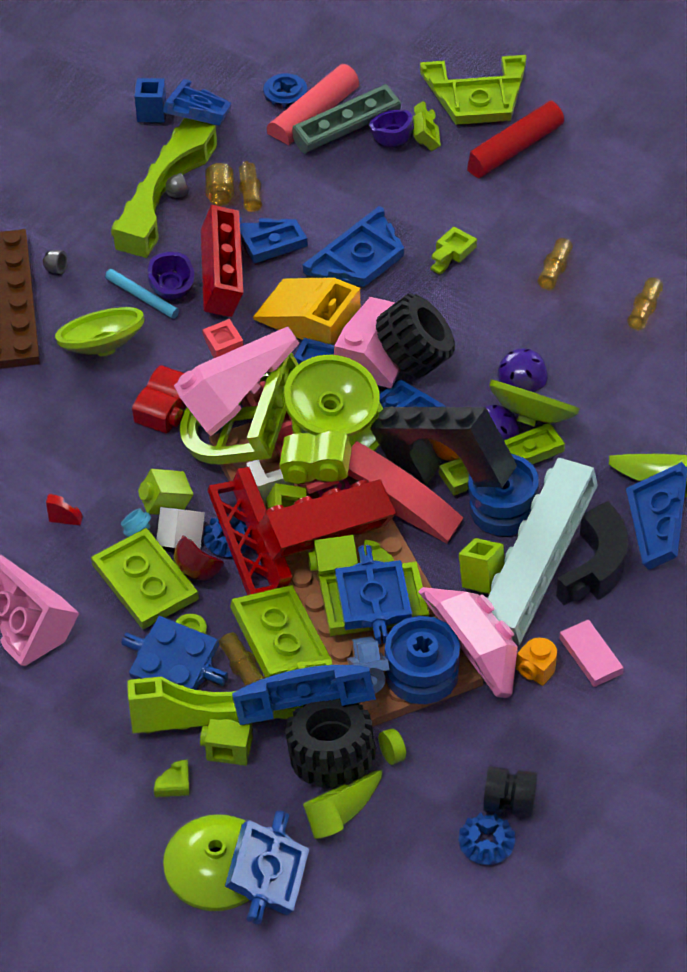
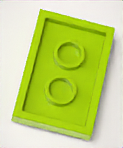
M147 528L91 557L93 567L143 630L155 624L158 616L166 618L199 599L197 589Z
M417 561L402 563L412 617H429L427 603L418 593L423 586ZM335 573L319 575V585L330 636L373 630V628L369 627L345 630ZM390 624L386 627H394L396 624Z
M293 585L231 600L230 608L265 678L286 672L298 662L331 659Z

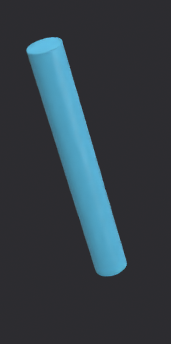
M109 269L105 278L168 317L175 319L178 316L179 309L115 270Z

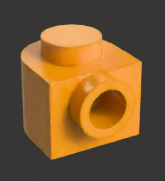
M540 637L529 640L517 653L516 670L526 679L534 680L543 686L556 669L557 648L555 644L546 638Z

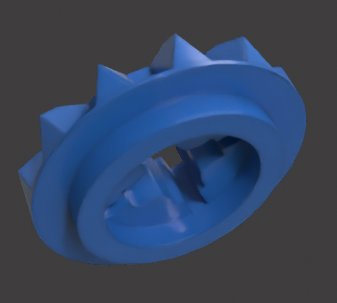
M289 73L277 74L265 82L263 92L265 99L271 101L273 106L282 104L285 108L286 105H292L307 92V84L297 75Z
M211 517L210 524L204 526L203 539L205 546L215 555L233 557L226 538L223 536L219 520ZM235 517L230 521L232 529L242 534L246 533L248 528L245 522ZM243 544L241 553H245L250 547Z
M480 812L477 817L467 818L465 824L459 830L458 842L463 854L471 861L482 865H493L504 861L512 853L515 846V831L511 829L508 820L503 821L498 818L496 813L490 816L483 815ZM480 832H483L486 835L490 834L491 832L494 833L493 842H490L487 839L483 842L480 841Z

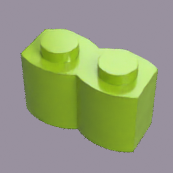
M328 431L317 435L297 433L284 437L279 464L284 481L300 484L311 482L315 479L332 482L347 478L352 450L347 433Z

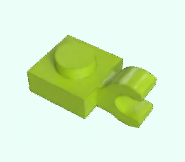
M453 226L436 242V251L431 256V259L436 262L431 266L430 270L442 274L452 259L460 263L477 248V238Z

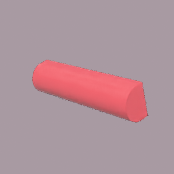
M340 64L267 125V134L289 146L294 142L292 133L294 125L334 108L359 87V79L356 72L350 66Z

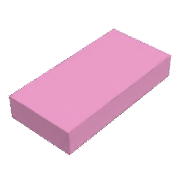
M589 619L560 632L559 639L593 687L623 674L624 667Z

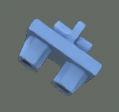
M372 636L352 639L354 657L347 658L348 665L369 667L374 691L377 693L385 684L383 671L389 670L388 659L379 653L378 641L374 640Z

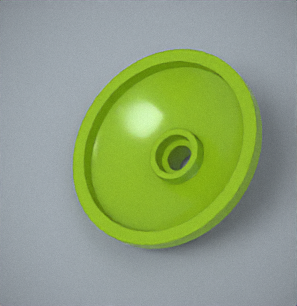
M132 307L101 310L84 315L65 324L56 332L55 338L57 344L65 350L86 355L98 354L99 356H107L113 354L116 348L126 344L141 329L145 318L140 309Z
M319 355L301 362L289 374L284 388V403L289 416L300 428L312 435L328 431H339L347 433L348 437L353 436L370 425L377 414L380 402L378 385L372 374L360 363L339 355ZM330 406V407H333L334 409H333V410H330V409H327V408H325V407Z
M491 379L489 383L491 392L501 405L509 411L518 414L517 421L531 426H535L536 421L556 423L578 415L580 408L496 380Z
M207 815L188 822L173 835L166 847L163 865L166 881L172 892L180 900L194 908L206 911L230 910L249 901L246 896L224 887L241 825L246 822L245 820L230 815ZM212 848H221L218 852L210 851Z

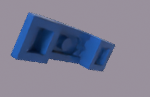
M323 665L296 669L261 679L232 693L240 725L274 719V711L302 706L311 702L340 698L341 704L344 706L376 700L369 667L358 665Z

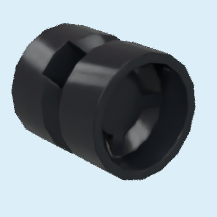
M488 766L483 811L503 813L506 809H510L513 815L532 818L538 772L518 770L515 774H511L508 768Z

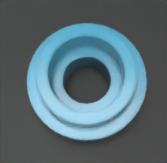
M140 508L131 512L121 522V526L124 528V535L130 537L145 528L149 529L150 524L148 522L151 519V515L147 512L144 513Z

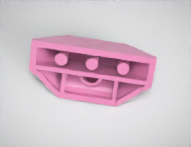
M421 588L418 593L438 619L446 622L458 636L461 650L490 687L494 695L501 698L511 696L518 646L512 640L514 633L504 621H498L492 613L494 610L492 603L483 594L479 596L478 594L464 591Z

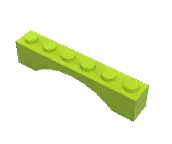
M184 118L179 127L174 128L170 141L162 147L159 158L150 165L148 175L143 182L138 184L134 197L131 201H127L123 214L112 225L111 235L114 237L116 250L143 258L149 256L159 240L155 212L161 196L166 191V181L173 175L179 173L184 175L192 169L207 163L217 147L216 125Z
M332 659L298 662L288 671L332 665ZM164 677L127 680L132 733H153L160 730H184L190 727L208 726L210 719H231L239 722L232 693L236 691L208 692L194 690L175 684ZM303 705L274 711V719L293 717L292 712L296 708H303Z

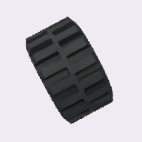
M412 293L405 295L377 317V335L384 350L401 370H404L411 376L414 375L417 378L424 377L454 355L455 340L448 323L436 307L420 295Z
M340 699L311 702L303 705V708H296L292 712L293 717L288 718L287 728H285L290 764L298 777L303 776L304 782L308 784L316 782L318 787L330 785L333 788L338 787V784L345 783V785L353 783L352 779H360L365 775L364 770H370L373 765L372 760H375L376 755L370 714L368 710H363L362 704L354 703L342 706Z

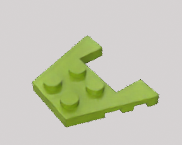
M526 55L502 56L501 67L503 76L448 80L445 61L420 62V74L456 125L511 121L526 67Z

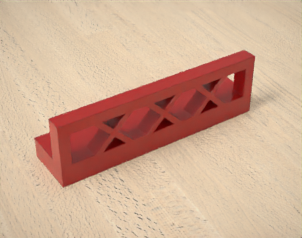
M250 467L237 469L233 481L209 485L208 494L247 595L289 586L293 576L285 557L272 561L257 527L265 515L266 508ZM233 491L237 503L232 507L222 502L219 494ZM233 517L246 523L248 529L245 534L232 529L230 521ZM243 544L257 551L258 558L255 562L242 556L241 548ZM254 571L266 577L270 586L255 589L251 579Z

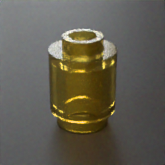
M224 163L212 164L205 171V193L213 205H226L234 195V172L229 165Z

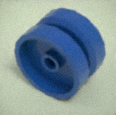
M514 454L511 455L517 467L503 487H477L469 474L468 490L472 519L484 532L496 536L518 534L520 524L523 520H527L531 512L533 498L536 494H539V476L534 465L525 458Z
M428 616L406 618L392 628L387 635L385 644V657L389 663V670L385 671V678L392 692L409 703L424 705L439 702L450 695L458 683L460 642L452 628L446 622Z

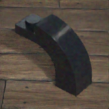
M609 501L585 512L582 516L580 535L593 549L595 555L588 562L558 577L556 597L563 606L574 600L583 599L589 592L597 600L602 599L616 587L623 575L628 534L623 519Z

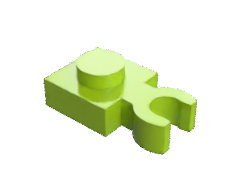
M422 101L414 106L416 115L413 116V135L419 144H424L429 150L433 151L441 146L439 127L433 121L436 117L434 110L427 111L426 103Z

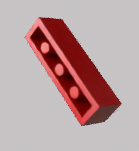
M211 204L201 227L203 307L205 312L232 317L243 295L239 211Z
M364 479L352 484L350 488L340 490V488L330 489L323 493L321 497L312 499L311 496H306L288 507H283V505L273 506L264 512L265 515L257 527L273 561L312 549L314 540L354 536L384 527L396 512L381 479L372 482Z

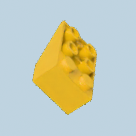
M336 278L282 279L253 316V320L277 330L289 327L295 337L302 340L307 338L335 345L345 325L361 308L360 288Z

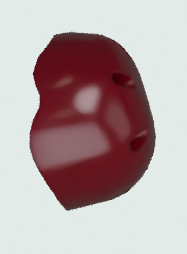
M184 535L175 547L174 560L176 565L184 574L192 579L199 581L209 580L217 575L224 566V562L221 559L207 555L191 539Z

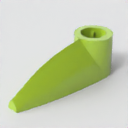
M609 455V465L638 481L645 480L681 462L687 467V455ZM687 479L684 497H687Z
M382 770L366 774L360 779L353 780V783L343 784L303 804L315 839L333 835L344 829L343 825L357 815L371 798L382 778Z

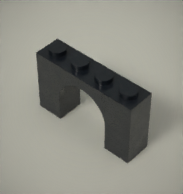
M385 407L370 427L387 459L424 485L429 483L442 464L428 439L441 442L452 449L463 461L477 487H503L517 467L486 407Z

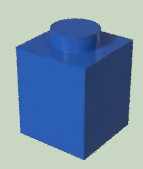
M137 78L134 96L137 122H165L166 113L162 112L167 100L165 78Z

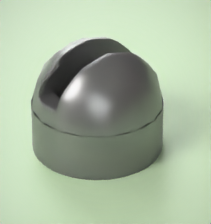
M182 173L168 178L165 184L166 192L171 197L178 198L188 195V188Z
M63 250L48 251L43 258L45 269L52 273H64L67 267L66 252Z

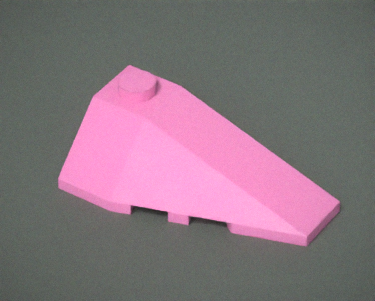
M369 297L343 328L334 346V355L344 356L360 363L372 374L377 385L392 388L401 369L384 350L377 335L376 320L381 313L395 302Z
M285 327L196 366L192 371L185 372L174 387L187 408L205 431L212 436L236 416L242 409L238 405L249 391L255 394L261 387L259 383L266 372L275 371L296 348L299 341L289 327Z
M0 554V631L3 636L0 641L3 648L20 665L26 666L66 641L79 612L63 597Z

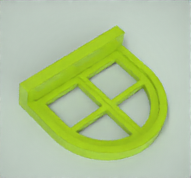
M291 352L275 371L266 372L260 382L266 381L258 406L243 407L235 417L227 422L222 428L216 446L206 444L199 439L198 425L201 424L191 411L186 408L180 423V435L184 445L194 458L209 464H230L271 459L287 411L284 403L285 383L292 370L299 365L293 353ZM253 418L247 435L249 443L226 446L234 421Z

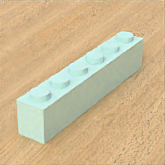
M558 457L553 469L549 468L546 472L544 487L541 493L536 494L533 498L531 512L527 520H523L520 524L518 538L514 546L509 547L506 552L505 564L501 572L497 573L493 578L491 592L487 599L494 607L492 613L497 620L504 621L513 631L514 636L512 640L516 644L520 645L598 486L594 467Z

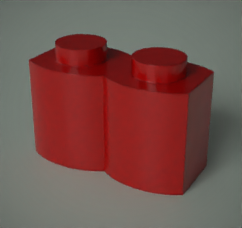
M162 365L158 366L151 375L147 386L139 393L133 404L134 422L166 434L170 432L173 426L177 427L182 419L183 410L186 408V405L181 400L174 385L184 373Z

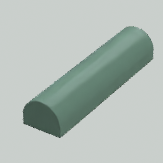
M384 84L294 125L292 129L293 139L298 149L302 153H307L368 125L375 116L383 112L400 110L401 102L389 86Z

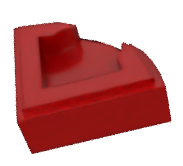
M48 494L46 507L49 522L81 525L83 516L78 507L75 506L73 508L63 502L64 498L61 496Z

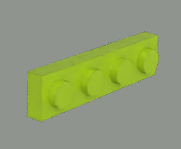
M550 423L504 440L511 454L523 457L531 464L560 454L565 450L564 441ZM461 458L439 466V475L453 496L468 490L469 472Z

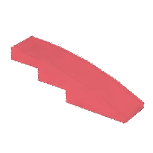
M356 441L351 447L348 475L358 481L367 479L368 482L381 479L396 512L395 516L448 544L464 517L412 475L382 455Z

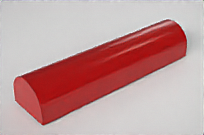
M553 100L548 101L471 150L467 171L476 178H481L564 124V114L561 108Z

